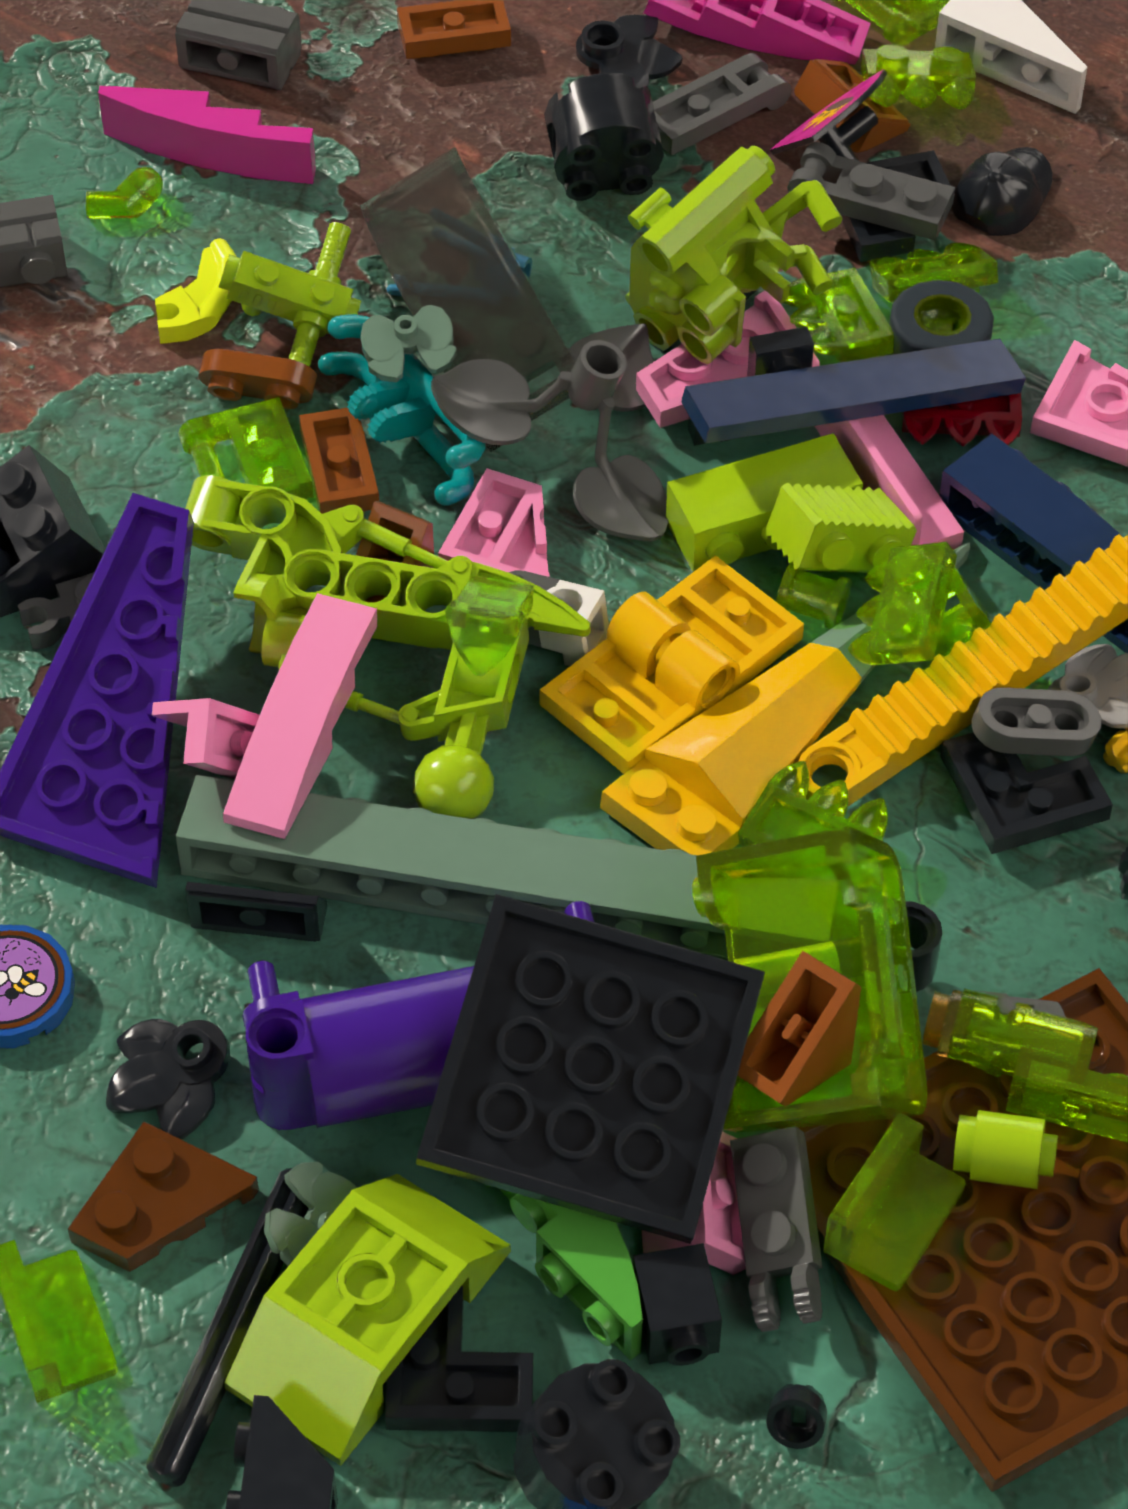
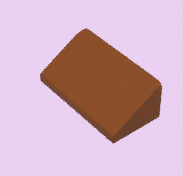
M811 59L799 79L794 93L814 114H817L833 101L865 81V79L847 62ZM875 90L853 112L839 122L836 127L838 128L864 106L870 107L875 112L878 124L850 145L854 152L860 153L906 132L911 124L902 113Z

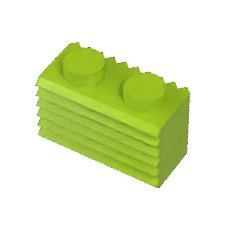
M787 482L781 487L766 526V537H771L772 544H777V550H782L783 557H788V562L794 563V570L896 574L901 571L917 532L914 524L880 487L873 491L870 487L863 490L858 486L853 490L850 485L845 489L838 485L833 489L830 484L823 488L820 484L812 487L808 483L803 487L799 482L794 486Z

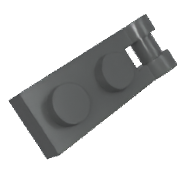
M746 54L653 102L662 147L672 156L765 107L769 110L778 109L789 99L792 87L779 74L771 75L768 72L767 63L757 54Z
M820 142L811 143L807 146L800 161L801 168L793 173L787 186L789 193L802 182L817 180L824 186L840 215L935 241L953 205L955 187L838 156L829 145Z

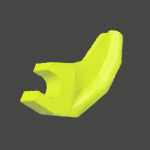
M222 238L215 239L211 242L210 247L203 249L197 279L184 289L182 286H179L155 298L160 344L188 341L209 332L217 325L232 300L227 299L228 290L218 286L229 254L236 256L226 240Z

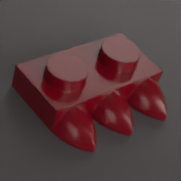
M1021 393L902 412V432L910 433L921 445L928 442L935 434H950L952 439L962 447L970 443L976 435L989 436L991 434L1007 445H1010L1017 437H1020L1022 426Z

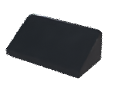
M187 882L185 891L190 923L193 928L313 942L321 940L327 912L326 899L311 895Z

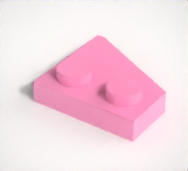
M486 468L439 550L438 556L447 561L456 556H466L472 562L505 572L521 570L550 577L547 561L542 485Z

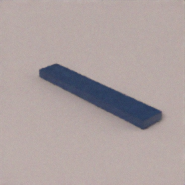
M999 338L685 386L681 403L704 442L712 443L1021 393L1026 377Z

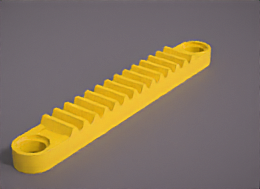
M1120 534L1115 536L1106 550L1100 547L1095 549L1088 562L1084 564L1080 560L1077 561L1068 575L1064 577L1059 573L1054 577L1050 587L1045 590L1038 587L1034 590L1029 601L1026 603L1021 600L1017 601L1008 615L1003 616L999 613L994 617L990 627L985 630L978 627L974 630L969 641L966 643L960 640L957 641L948 655L945 657L941 654L936 655L927 669L923 670L918 667L913 671L909 681L906 683L898 680L893 684L888 695L883 697L877 694L873 697L869 707L864 711L859 708L853 710L846 723L808 747L801 754L797 763L799 792L804 801L811 807L825 812L839 811L850 806L941 745L943 741L950 739L972 724L973 714L984 693L994 688H1026L1127 620L1128 535L1125 537ZM831 764L840 766L847 773L846 780L834 788L820 787L811 778L819 767Z

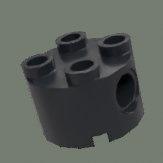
M599 73L581 77L568 84L569 93L560 100L556 92L548 101L544 118L554 158L553 164L557 180L565 186L566 195L570 199L583 201L592 198L598 191L621 189L627 195H639L652 187V175L659 170L664 153L650 90L644 84L643 90L635 87L633 77L618 73Z
M606 1359L600 1363H584L560 1374L521 1418L517 1430L516 1451L513 1454L514 1473L527 1500L537 1509H637L643 1501L651 1497L668 1477L673 1459L678 1455L680 1449V1435L675 1428L674 1418L662 1394L642 1375L634 1372L625 1362L617 1359Z

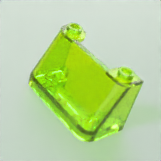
M848 826L696 856L698 877H695L693 880L692 895L698 913L702 917H707L713 926L725 931L728 961L765 971L748 1036L802 950L861 986L851 1064L786 1106L778 1103L737 1076L723 1130L738 1133L784 1129L793 1126L806 1127L895 1119L923 1114L927 1103V1081L904 884L898 858L892 847L879 839Z

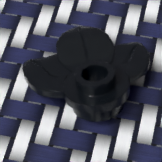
M634 14L619 17L614 22L595 21L584 27L582 34L576 41V55L583 64L599 70L600 73H618L633 77L635 87L642 90L643 84L647 88L649 87V79L665 77L675 71L682 63L681 54L653 39L658 29V18L653 16Z
M149 1019L131 1026L117 1038L118 1047L128 1061L119 1066L110 1079L106 1096L107 1109L113 1113H137L156 1109L161 1129L182 1140L195 1131L214 1108V1082L221 1078L226 1071L230 1057L228 1039L218 1026L205 1020H193L176 1026L163 1019ZM203 1043L202 1052L196 1058L185 1059L189 1049L196 1044Z

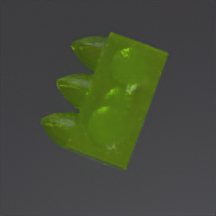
M884 45L878 49H863L861 62L863 81L883 69L887 72L883 82L869 96L872 101L883 107L895 104L900 94H903L910 103L920 108H927L932 105L937 95H940L947 104L959 110L968 107L973 101L976 74L970 52H962L959 49L946 46L934 48L932 51H910L899 45Z
M950 243L944 248L943 254L932 250L914 249V252L908 253L907 260L887 256L870 261L872 288L889 303L892 302V304L904 290L920 282L933 280L958 282L974 289L977 293L980 292V286L999 283L997 261L979 247L966 243Z
M855 267L829 272L828 275L833 284L827 291L818 295H814L811 292L804 278L790 282L789 297L783 303L798 308L790 316V322L799 328L808 327L814 342V352L823 355H834L838 363L894 353V333Z
M947 542L891 548L889 558L876 565L867 573L865 581L873 589L879 591L880 594L869 599L856 612L857 617L864 624L872 627V629L860 635L848 647L849 653L855 659L868 665L934 660L957 555Z
M799 761L784 767L768 782L739 830V844L793 871L809 870L822 876L839 878L837 892L854 899L884 848V835L888 823V813L884 799L871 800L853 811L848 818H845L849 797L844 780L840 779L824 785L807 800L809 771L806 762Z

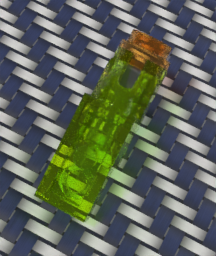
M966 988L963 991L953 989L952 995L935 991L927 1017L922 1044L938 1048V1056L962 1061L993 1076L1000 1077L1002 1074L1013 1076L1006 1111L1027 1117L1046 1119L1050 1123L1128 1143V1076L1119 1073L1103 1074L1088 1070L1098 1028L1079 1020L1067 1018L1061 1005L1056 1001L1010 997L1005 993L976 991Z

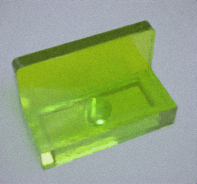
M900 1112L829 1215L823 1252L893 1291H898L902 1288L964 1193L966 1184L963 1177L919 1154L924 1125Z
M15 1240L0 1244V1294L36 1402L50 1399L116 1375L118 1372L117 1362L78 1252L76 1250H68L23 1266Z

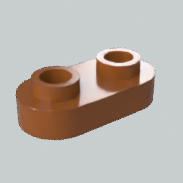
M210 349L203 355L198 377L203 384L208 386L207 391L211 395L223 400L237 401L242 396L264 399L268 404L278 408L295 409L299 404L312 400L317 373L306 364L292 359L227 349Z

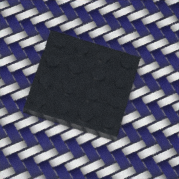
M496 894L418 1151L416 1164L691 1244L694 1239L765 971Z

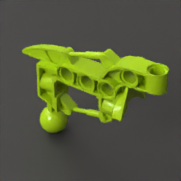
M210 475L196 478L185 509L190 511L194 520L192 545L211 552L232 555V558L248 560L233 594L234 598L255 601L254 624L249 650L250 652L260 653L264 665L278 667V670H280L291 643L317 593L377 608V628L371 638L427 648L451 650L440 690L404 705L399 711L363 698V694L353 691L344 708L355 712L361 710L397 723L400 726L402 736L410 741L436 736L438 737V742L446 740L445 745L425 755L415 771L413 794L418 806L433 813L474 819L481 816L494 793V776L489 764L482 758L481 753L487 732L507 728L529 642L528 628L534 627V630L586 637L591 633L590 622L561 599L516 575L472 562L466 556H456L447 561L413 545L410 539L365 519L362 509L357 505H347L321 514L306 499L289 494L277 487H264L234 482L226 478ZM271 523H280L277 527L271 529H261ZM364 538L402 557L407 555L433 568L346 553ZM315 585L326 586L317 592H305L309 587ZM374 595L386 596L378 602H365L366 599ZM435 605L447 607L445 610L437 613L425 611Z

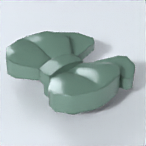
M427 305L422 307L414 317L411 315H401L395 321L381 315H374L363 323L360 336L362 351L368 362L369 372L382 381L398 382L402 379L405 364L404 354H412L418 351L421 360L429 372L436 375L450 368L457 356V349L453 346L454 338L451 320L440 307Z
M320 1162L300 1163L284 1175L285 1183L310 1210L304 1218L295 1213L277 1208L266 1213L264 1233L271 1251L276 1254L280 1253L281 1260L287 1266L291 1264L351 1190L357 1188L351 1181L329 1171L322 1173L323 1165Z

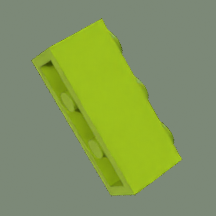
M834 433L668 481L666 500L668 527L692 572L715 555L729 565L744 557L771 549L777 550V544H772L771 537H766V526L780 489L787 482L792 486L799 482L803 487L810 483L812 487L820 484L824 488L830 484L833 489L838 485L843 489L849 485L853 490L858 486L863 489V482Z

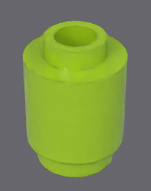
M978 1110L977 1117L960 1115L956 1134L953 1171L970 1173V1180L1037 1189L1040 1175L1053 1177L1058 1135L1045 1133L1046 1119L982 1110Z

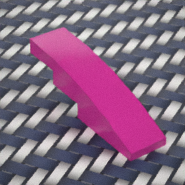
M648 0L643 14L657 17L658 20L691 33L748 50L800 60L823 59L842 61L855 65L860 57L871 24L821 0Z
M118 86L99 87L98 96L105 135L149 153L204 169L256 179L306 184L314 183L316 162L313 128L262 125L261 110L211 107L208 91Z

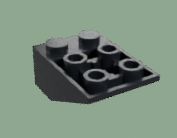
M30 445L0 466V617L18 612V605L27 599L41 597L52 600L58 598L56 584L95 572L105 552V548L70 478Z

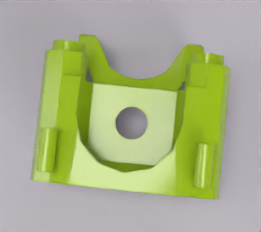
M741 146L673 208L668 205L672 201L670 194L660 187L628 215L630 224L637 230H640L644 225L648 228L631 247L629 292L625 295V299L632 308L635 323L647 325L650 344L664 351L680 339L683 346L693 357L702 363L710 364L729 345L736 348L741 343L746 296L743 293H748L762 287L781 304L789 297L790 282L778 273L779 269L786 272L790 267L796 266L814 295L827 291L833 282L814 250L804 244L789 246L782 240L786 220L806 207L809 208L823 232H827L840 225L843 218L824 186L817 180L802 182L762 213L755 199L773 184L771 176L775 173V166L771 158L761 148L750 146L746 149Z

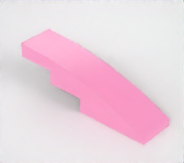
M317 593L291 643L254 728L223 812L224 823L282 839L286 838L333 749L332 730L355 688V667L377 628V608Z

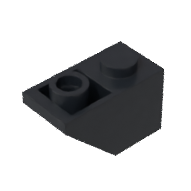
M254 1395L250 1422H238L235 1436L234 1464L235 1467H244L241 1491L229 1490L226 1509H337L338 1498L334 1469L269 1396Z

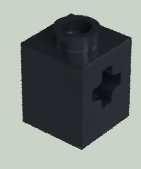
M704 1243L633 1255V1270L638 1284L643 1318L642 1335L649 1365L667 1361L677 1366L690 1365L703 1360L709 1354L719 1353L722 1317Z

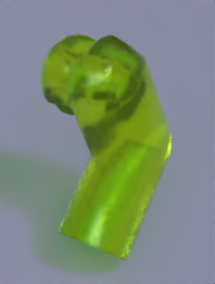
M140 167L131 172L114 191H87V218L135 219L141 217L162 193L163 181L161 176L152 168Z

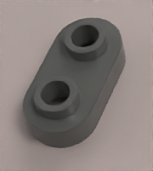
M994 688L987 691L981 697L972 717L974 734L988 748L1001 753L1031 755H1081L1091 748L1102 723L1097 707L1089 699L1078 693L1063 690Z

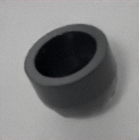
M786 1384L775 1394L770 1402L766 1418V1425L770 1435L778 1443L794 1449L808 1448L816 1444L823 1436L827 1420V1407L822 1394L810 1385ZM795 1406L805 1409L806 1423L793 1422Z

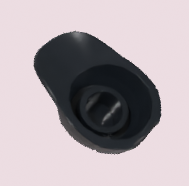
M1030 147L1015 148L1005 153L997 151L981 155L964 171L955 189L952 205L955 216L972 227L988 233V235L1006 236L1022 231L1034 220L1051 188L1052 169L1050 163L1040 151Z

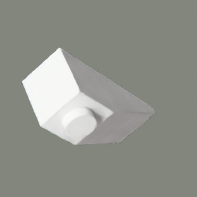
M950 0L939 12L934 54L1074 114L1081 108L1087 66L1022 0Z

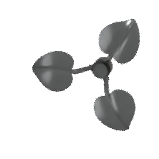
M646 324L606 329L575 342L564 357L563 371L560 372L556 382L539 397L528 400L530 389L526 379L512 366L498 360H470L459 364L445 374L433 377L431 390L445 417L467 436L491 445H509L524 440L531 430V419L528 412L540 411L563 390L568 391L570 400L578 408L587 411L598 409L600 415L595 448V462L598 467L586 468L578 474L573 485L575 506L590 525L606 534L649 542L662 538L668 525V519L666 518L667 498L656 473L645 462L635 456L623 455L611 462L607 458V443L612 410L628 412L642 409L646 406L636 391V373L654 362Z

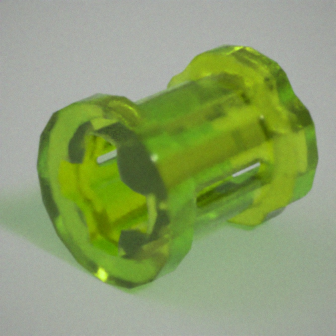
M790 563L783 575L776 602L789 612L792 611L823 621L824 627L830 630L840 624L851 592L852 580L841 576L836 581L808 571L794 570V563Z

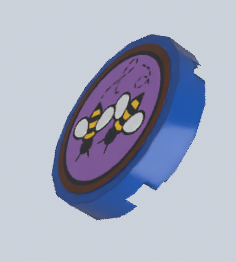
M0 925V1048H17L29 1044L30 1037L37 1036L44 1030L47 1035L61 1024L73 1004L75 979L66 950L50 934L27 925Z

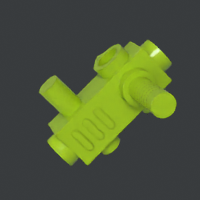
M338 222L329 224L316 269L309 271V273L247 251H243L240 258L229 254L218 287L228 290L227 299L241 303L242 310L249 316H258L264 311L292 321L293 327L297 331L289 359L310 367L319 337L325 336L326 333L330 334L328 331L329 321L339 315L358 314L361 300L351 297L353 289L341 285V280L337 277L351 229Z

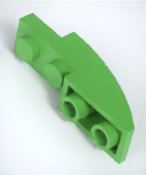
M499 1189L510 1200L511 1209L519 1222L531 1233H536L535 1270L545 1287L559 1298L566 1295L582 1311L584 1323L600 1343L605 1346L614 1344L630 1361L640 1354L643 1318L639 1289L630 1255L617 1223Z

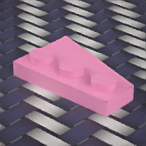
M764 290L755 296L754 305L744 312L742 340L736 348L729 345L710 364H705L693 357L681 344L636 373V391L660 428L688 420L689 415L681 403L685 386L747 377L750 337L796 329L797 327L783 306ZM813 352V356L815 357V359L817 360V362H818L819 365H820V361L818 360V358L816 357V355H815L814 352Z

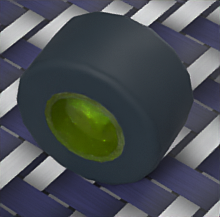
M944 280L920 282L904 290L892 304L886 354L894 355L991 340L994 323L991 308L988 302L974 289L958 282Z

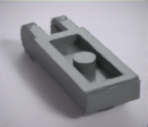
M793 1126L730 1140L746 1274L751 1278L749 1283L751 1308L758 1329L761 1332L779 1329L781 1311L776 1278L791 1275V1285L794 1293L793 1302L800 1321L802 1320L803 1324L821 1321L820 1318H822L823 1310L818 1269H822L823 1266L804 1132L798 1127Z

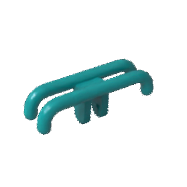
M357 314L335 316L328 323V331L335 339L353 337L361 339L363 323L370 317ZM337 351L322 355L318 360V368L324 375H351L359 378L366 384L364 387H359L357 391H354L352 396H349L350 400L347 401V408L354 418L359 421L361 419L366 420V418L370 419V423L367 424L369 426L367 431L376 442L386 443L388 440L392 442L413 436L451 479L436 487L434 490L436 501L442 506H450L467 498L474 487V472L470 465L478 462L486 449V443L467 436L445 417L431 390V381L434 375L429 372L413 353L404 354L403 377L398 382L382 381L371 374L368 362L361 354ZM436 414L461 440V444L453 446L433 424Z

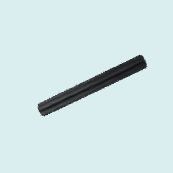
M286 1168L281 1171L276 1179L146 1462L148 1475L156 1482L164 1483L171 1487H179L185 1483L226 1392L224 1382L263 1296L275 1283L284 1262L280 1258V1253L276 1254L271 1251L264 1233L266 1213L277 1208L295 1213L303 1218L306 1215L308 1207L285 1183L284 1175L292 1168Z

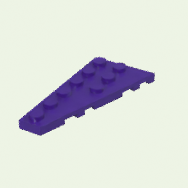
M132 493L0 770V836L157 888L173 723L153 717L152 707L153 702L176 701L194 520L188 509Z

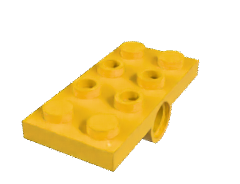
M715 555L659 599H655L648 592H639L627 599L612 617L607 630V638L540 689V706L624 774L644 758L645 749L747 684L803 639L804 623Z

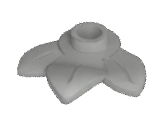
M1096 644L1082 649L1066 662L1065 676L1052 682L1047 690H1063L1078 693L1089 699L1097 707L1101 715L1102 724L1111 728H1128V653L1117 657L1115 649L1109 644Z

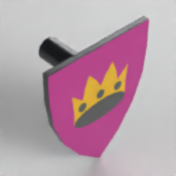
M885 69L863 81L812 116L772 147L770 152L774 155L819 140L820 143L829 145L836 155L859 161L850 145L878 124L877 115L870 107L864 106L838 128L836 125L878 88L887 75Z

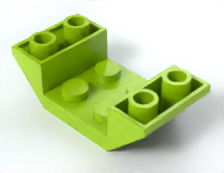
M399 1174L351 1190L263 1296L224 1382L225 1389L251 1407L253 1406L254 1395L269 1396L317 1451L341 1466L385 1411L382 1387L384 1382L461 1286H463L464 1300L471 1303L509 1255L511 1244Z

